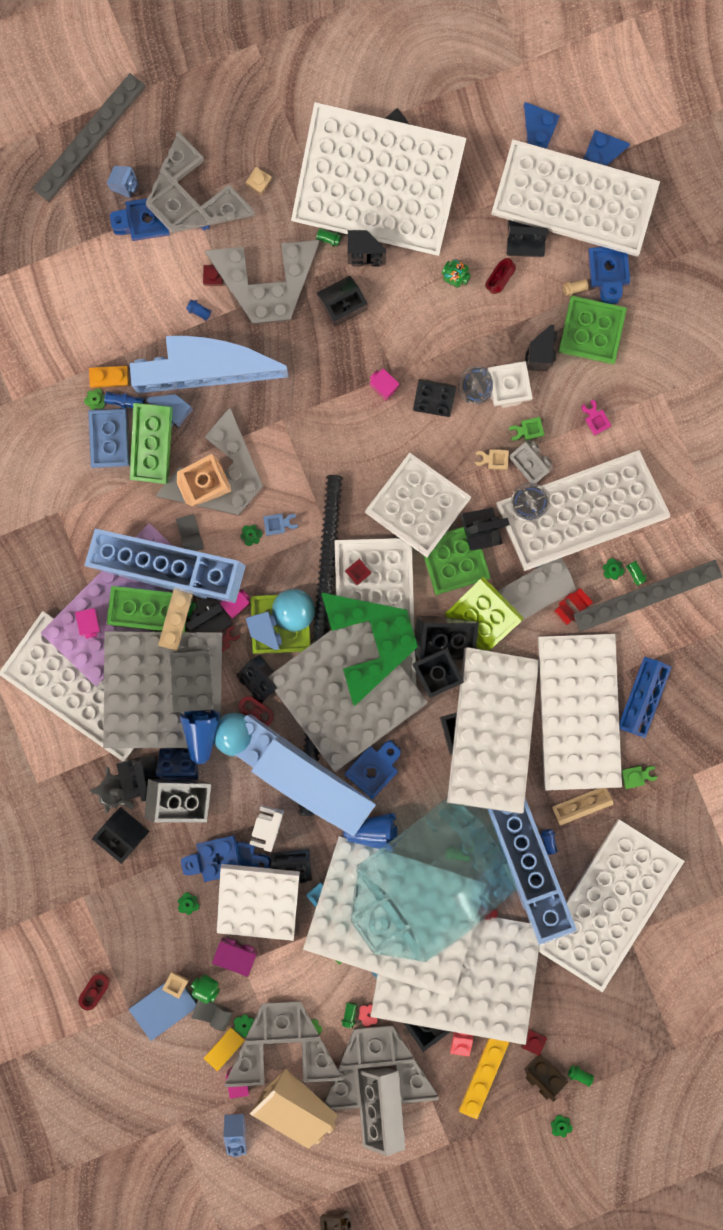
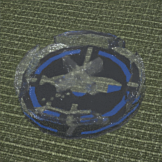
M471 366L465 369L460 376V384H458L460 396L465 402L470 404L486 402L493 390L491 374L482 366Z
M529 482L518 486L511 497L512 510L522 519H538L549 508L550 498L548 492L543 486L536 485L535 483Z

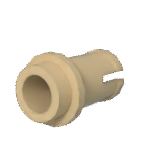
M586 279L571 283L567 281L566 284H563L565 296L571 297L575 293L588 291Z

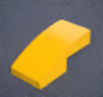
M230 1027L203 1059L218 1072L245 1040Z

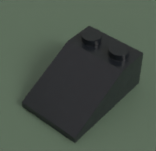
M417 616L415 639L418 647L415 649V655L421 660L444 648H448L453 660L463 659L464 648L476 649L479 623L440 616Z

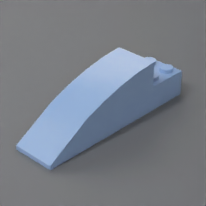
M166 336L168 359L156 357L154 361L137 359L134 361L135 363H129L132 387L138 394L289 377L286 365L247 347L226 341L194 336Z
M100 529L94 530L84 565L172 591L175 589L193 594L196 597L204 599L210 597L231 603H236L246 565L237 560Z
M251 714L246 715L244 718L247 722L245 726L247 727L248 735L252 734L251 741L244 751L235 755L253 767L251 772L314 814L348 834L355 836L376 804Z
M526 799L523 813L487 809L538 945L575 933L577 931Z

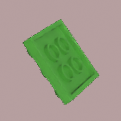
M571 296L558 353L614 365L627 308Z
M464 527L446 532L429 556H424L435 595L475 584L482 577L486 580L491 579L482 549L470 551Z

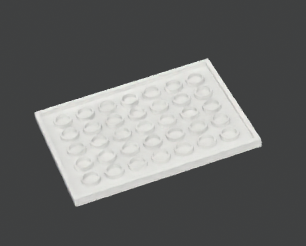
M315 102L291 221L348 234V230H367L378 242L439 256L466 138Z
M339 836L303 950L453 998L486 884L383 850L348 842L346 838Z
M477 914L453 998L377 974L370 1017L526 1045L539 945L531 924L492 917L491 920L480 918V914Z

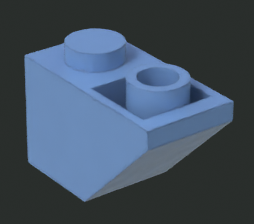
M114 166L107 181L110 190L128 198H131L132 194L137 192L139 186L135 173L129 166Z
M176 394L148 397L146 400L149 404L173 406L172 426L175 424L179 427L193 410L190 405Z
M264 612L246 618L252 638L275 650L280 649L279 645L282 644L280 634H276L274 626H277L274 615Z
M244 1114L224 1115L223 1137L227 1155L239 1157L247 1154Z

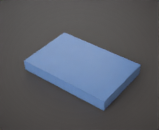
M88 410L91 468L130 466L128 410Z
M164 982L128 1009L151 1041L194 1010L197 1002L186 987L178 999L162 990L166 983Z

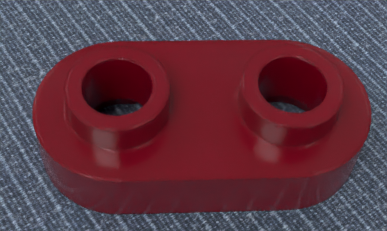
M510 258L501 260L487 279L485 287L491 294L501 292L514 274L516 264Z
M246 696L240 700L239 710L242 714H251L267 726L273 722L274 712L265 704L252 696ZM247 702L252 703L251 709L246 708ZM262 713L268 714L267 720L262 719Z
M96 973L89 980L78 999L79 1006L82 1009L92 1010L99 1003L109 987L110 981L107 975ZM97 980H102L103 985H98ZM91 996L93 1001H87L86 997Z

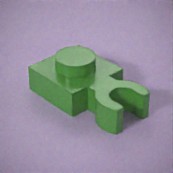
M540 417L521 421V427L516 425L509 427V431L515 430L517 432V436L511 437V441H516L521 436H524L525 441L544 436Z
M641 766L621 769L625 789L645 785L644 779L656 780L657 776H649V771L654 770L655 767L647 766L643 771Z

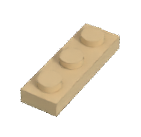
M173 590L158 646L178 651L193 594Z
M598 788L552 807V810L559 825H563L613 805V800L607 788Z

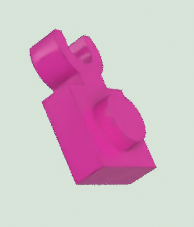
M592 399L590 401L592 409H587L585 404H583L581 410L583 413L588 414L589 417L585 419V422L593 436L612 425L603 409L597 412V404Z

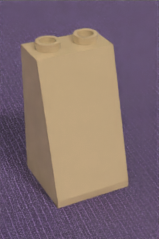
M286 1068L261 1092L250 1112L252 1116L308 1149L313 1144L318 1145L326 1132L328 1134L332 1132L336 1126L334 1122L338 1116Z

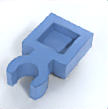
M282 514L264 516L266 536L285 533V527L290 529L298 528L297 524H290V520L296 518V515L290 514L285 519H283Z

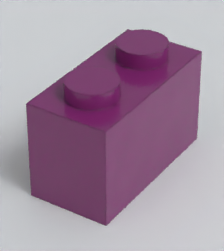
M221 938L212 964L248 977L258 951L254 950L255 947L249 944L240 945L236 943L237 941L233 938Z

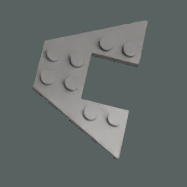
M179 131L176 133V138L168 151V156L163 162L157 181L152 187V192L147 198L146 206L171 233L254 216L255 211L230 185L226 186L200 207L177 183L204 162L203 156Z
M319 240L281 243L285 274L284 282L248 285L244 247L205 250V253L248 316L252 325L291 320L319 245Z
M229 408L205 438L233 461L225 471L232 491L195 506L239 516L260 492L263 484L233 413ZM179 467L170 477L168 484H164L156 494L157 497L185 503L177 484V472L182 470V467Z
M301 1001L262 1003L227 1078L225 1087L264 1085L263 1044L302 1042L303 1083L342 1081V1077Z
M385 1024L355 1027L338 1067L342 1081H333L325 1104L332 1110L362 1108L358 1069L397 1065L400 1078L401 1104L439 1100V1097L394 1025Z

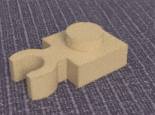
M490 449L489 455H486L483 451L476 452L475 455H480L483 458V461L475 462L476 466L488 464V469L508 470L509 450Z

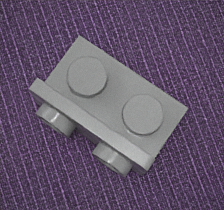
M527 440L508 457L528 481L534 485L553 469V463L546 455L543 456L539 451L540 447L535 441Z

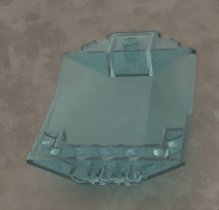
M445 798L403 833L357 865L356 872L358 874L357 883L354 887V909L351 914V922L373 954L426 962L477 925L517 889L504 854L481 821L463 805L447 803V798Z

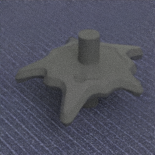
M106 767L105 779L100 785L90 790L91 794L99 796V802L104 805L105 813H108L112 807L117 808L119 805L134 809L135 806L132 802L124 800V791L121 788L119 775H112L109 767Z

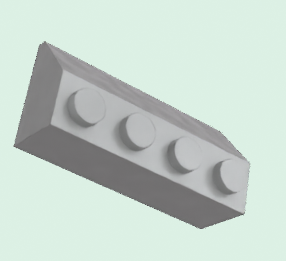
M562 558L543 564L501 588L498 592L526 619L575 591L576 588L568 568Z
M387 1067L358 1069L362 1105L360 1117L363 1147L385 1156L405 1150L402 1099L398 1071Z

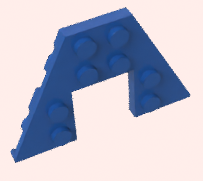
M525 102L523 108L527 144L547 149L560 115ZM595 130L583 160L607 166L623 151L627 150L630 143Z

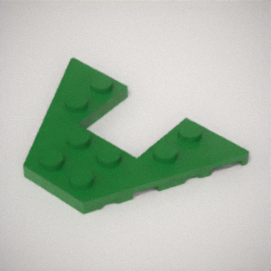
M321 593L332 631L369 621L380 658L343 668L352 704L356 706L418 647L408 611L406 609Z

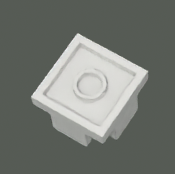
M526 361L489 367L487 369L492 380L490 399L493 400L494 407L501 405L502 408L516 406L524 401L533 399Z
M261 805L260 811L273 814L274 816L259 814L252 836L263 839L266 842L252 838L250 845L272 852L284 810Z

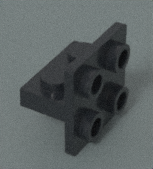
M508 220L507 256L544 257L548 228L532 227Z
M418 379L413 411L450 417L456 385Z
M493 508L461 514L470 551L494 547L503 543L499 529L510 525L508 518L500 519L499 516H495Z
M207 597V599L201 598L196 601V609L192 611L191 616H187L186 626L192 632H219L232 625L230 618L220 605L218 599Z
M259 654L254 659L248 661L236 674L240 683L246 686L253 698L260 702L265 701L277 689L275 684L268 678V676L274 673V670Z
M154 754L117 763L121 788L124 791V800L140 797L142 802L146 801L148 779H160L156 776L157 764Z
M309 849L271 853V869L300 872L299 883L312 881Z

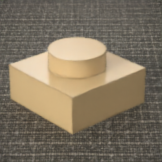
M255 167L247 179L246 185L262 195L272 181V177Z
M171 971L162 990L179 999L189 979Z

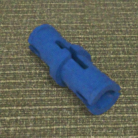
M106 391L104 403L121 406V408L125 409L126 407L133 408L134 403H145V399L129 396L127 393L117 394Z

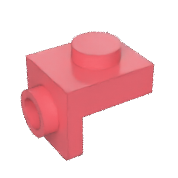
M453 1032L450 1054L470 1056L473 1035Z

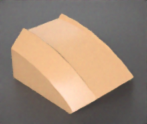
M213 454L177 472L178 487L185 503L190 506L205 503L232 491L222 465Z

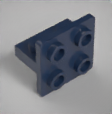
M160 748L156 776L167 780H198V764L191 760L188 748Z

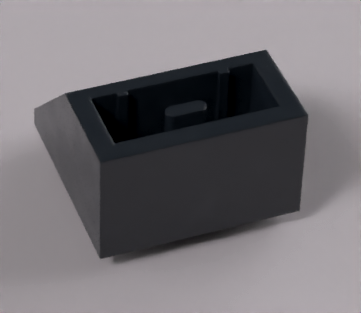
M348 230V264H352L354 267H361L363 264L380 267L382 264H386V249L367 230Z
M351 276L316 293L334 327L368 310V303Z
M554 325L548 326L530 342L525 351L527 370L548 371L550 366H553V362L556 360V350H553L554 343L557 342V331H554Z
M119 807L94 835L92 840L122 864L150 831L126 810Z

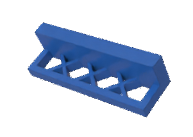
M643 658L622 714L619 729L646 738L671 671V666L651 658ZM661 668H664V669H663V672H662V675L659 676V673H660V671H661ZM643 723L641 731L638 732L640 724Z

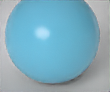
M287 589L275 598L272 614L276 623L282 629L291 632L301 631L313 621L315 605L310 595L305 591Z
M233 712L225 714L219 719L214 743L222 753L236 756L235 754L241 753L250 744L252 734L248 735V730L245 726L247 723L244 720L246 715Z

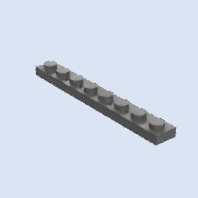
M129 73L33 187L34 191L50 202L146 88L145 85Z
M715 559L574 613L573 617L579 632L722 578V574Z

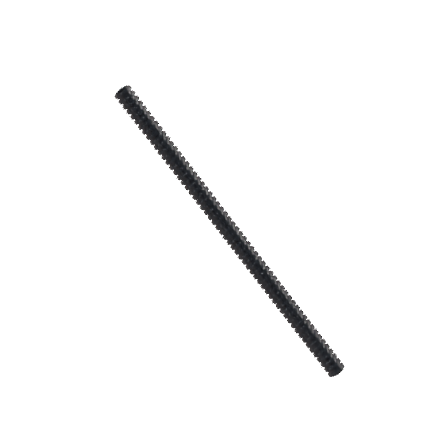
M339 475L326 476L328 482H326L327 488H325L327 493L325 494L326 500H324V503L326 505L323 507L325 509L323 512L325 517L322 519L324 521L322 524L324 529L321 531L323 533L321 535L323 541L320 543L322 544V547H320L322 553L319 555L321 556V559H319L321 565H319L320 571H318L320 577H318L319 583H317L319 589H317L318 595H316L318 601H316L317 607H315L317 613H315L316 619H314V622H316V625H314L315 631H313L315 637H313L314 642L328 633V629L331 628L321 593L331 594L334 592L332 590V587H334L332 581L335 580L333 578V575H335V572H333V569H335V540H338L336 534L339 532L337 531V528H339L337 522H339L338 516H340L338 510H340L339 504H341V501H339V498H341L340 492H342L340 487L343 477ZM305 733L306 738H304L306 744L303 746L305 747L303 752L315 761H319L318 755H320V752ZM299 804L298 807L300 808V810H298V813L300 815H315L313 812Z

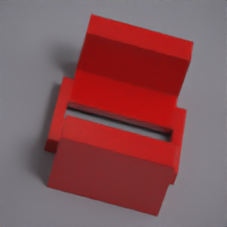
M579 588L573 594L570 593L564 598L553 612L565 625H568L571 620L574 621L575 619L573 617L574 611L567 605L566 599H569L579 611L585 610L593 601Z

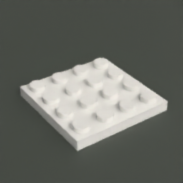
M409 453L365 510V513L425 557H428L469 502L471 496Z
M222 864L217 933L294 941L300 872Z

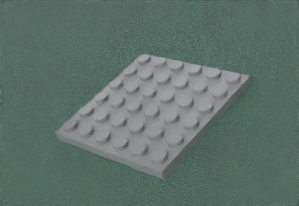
M368 621L329 631L268 676L277 687L275 692L334 772L428 703L399 664L356 706H353L343 668L380 658L371 625Z
M105 631L103 748H188L180 719V714L184 715V712H173L169 652H174L175 650L158 646L162 632ZM222 632L182 633L178 651L208 649L210 652L213 710L218 711L221 718Z

